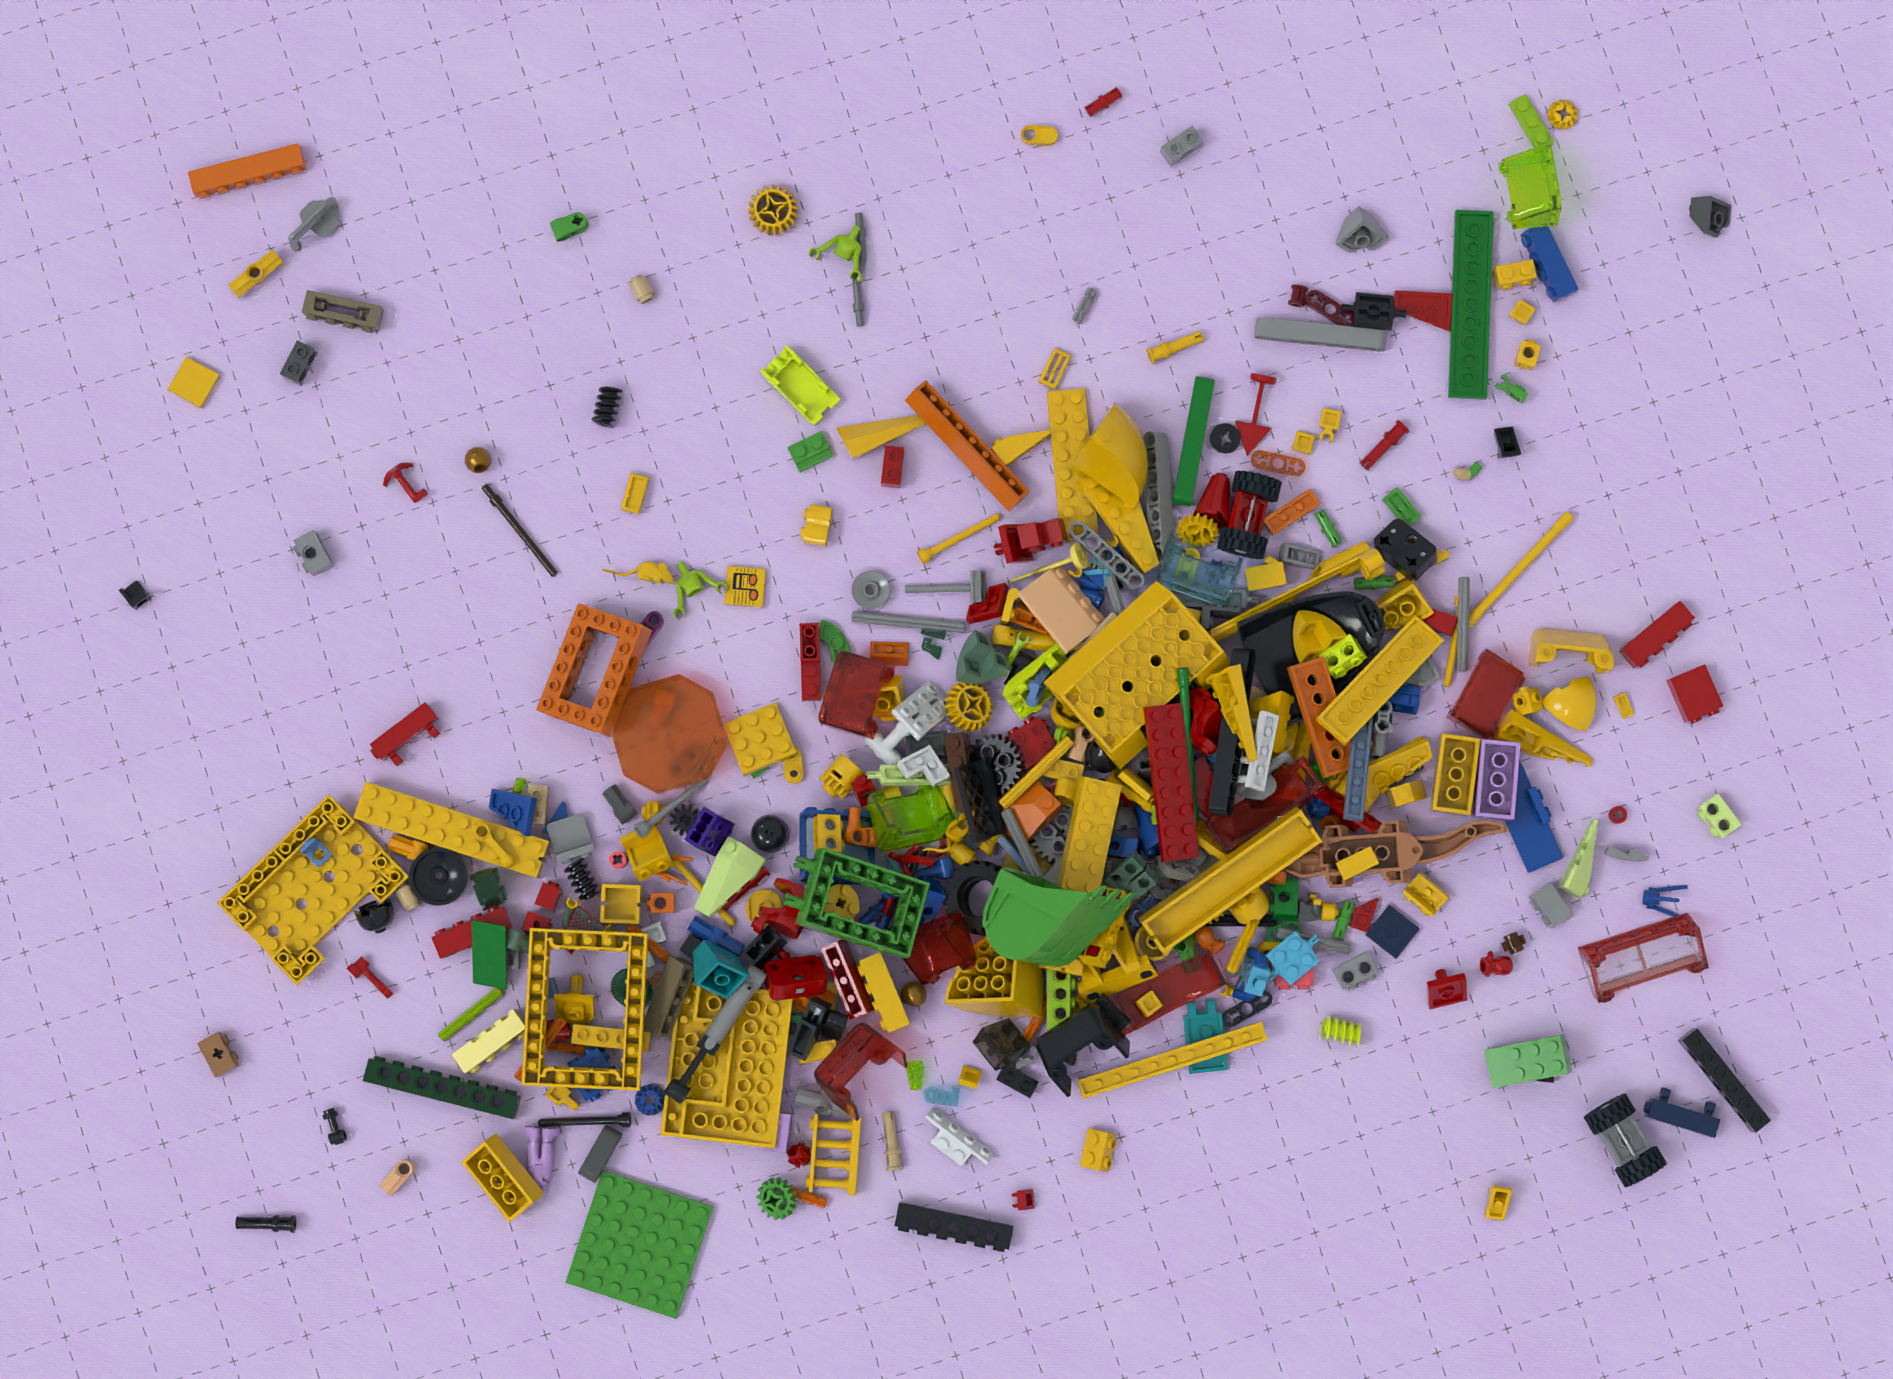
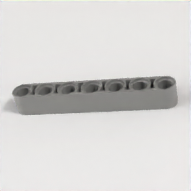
M1259 317L1256 318L1254 337L1261 340L1381 352L1385 351L1387 332L1379 329Z
M1148 431L1143 437L1148 455V476L1146 481L1148 530L1158 561L1171 563L1176 553L1169 441L1165 433Z

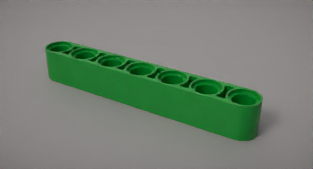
M1195 377L1172 499L1173 504L1191 507L1215 379Z

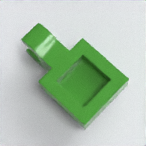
M1501 375L1500 378L1505 381V385L1496 383L1495 387L1506 392L1508 396L1522 404L1528 396L1525 392L1526 390L1520 385H1511L1509 378L1506 375Z

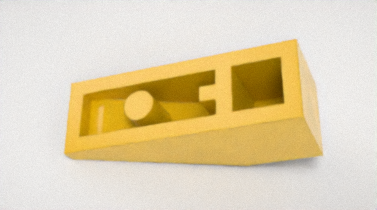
M1050 430L1007 436L1004 439L1000 437L992 443L993 447H991V450L1008 467L1050 437L1051 432Z

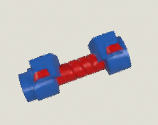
M882 892V897L886 899L882 911L878 910L875 912L873 920L876 923L875 927L886 930L890 919L888 917L894 900L898 897Z

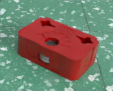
M816 955L773 960L764 964V973L767 974L764 983L772 1000L780 1001L821 995L827 991L828 975L821 958L816 957Z

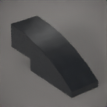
M816 996L809 999L805 1013L797 1025L788 1050L789 1054L803 1061L807 1059L823 1028L832 1006L831 1003Z

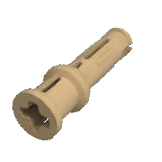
M894 1111L882 1113L886 1140L884 1155L887 1157L888 1166L886 1171L902 1170L903 1166H901L900 1162L901 1150L898 1148Z

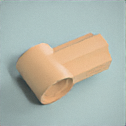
M1084 725L1074 730V744L1070 747L1067 756L1082 763L1085 761L1087 745L1095 738L1089 731L1083 737L1082 733L1086 728Z
M410 1159L399 1161L395 1168L379 1184L381 1188L390 1196H393L402 1184L414 1174L416 1170L415 1163ZM403 1163L408 1164L410 1168L407 1174L401 1170Z

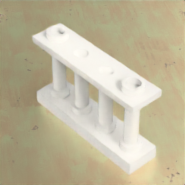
M1260 711L1258 719H1251L1250 715L1251 726H1257L1254 738L1257 760L1247 762L1248 757L1244 756L1245 749L1242 748L1237 785L1238 783H1245L1247 788L1265 791L1279 715ZM1242 764H1249L1247 775H1240Z

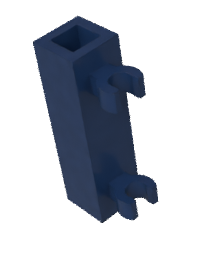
M1661 1088L1659 1100L1650 1098L1649 1101L1645 1102L1643 1112H1645L1644 1117L1711 1138L1716 1137L1721 1119L1712 1117L1716 1107L1715 1103L1706 1101L1703 1114L1667 1103L1671 1094V1090L1667 1088Z

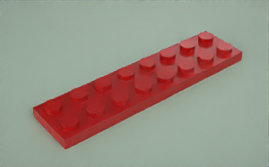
M1181 703L1143 707L1161 862L1199 857L1182 705Z

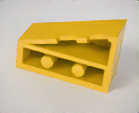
M1283 691L1249 701L1251 719H1258L1260 711L1279 715L1271 760L1285 749L1288 733L1286 732L1287 721H1290L1291 717L1289 714L1290 705L1294 701L1293 696ZM1252 726L1254 738L1257 726Z

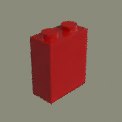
M1705 664L1667 680L1684 723L1688 721L1691 724L1702 720V715L1708 713L1710 717L1719 713V708L1724 707Z

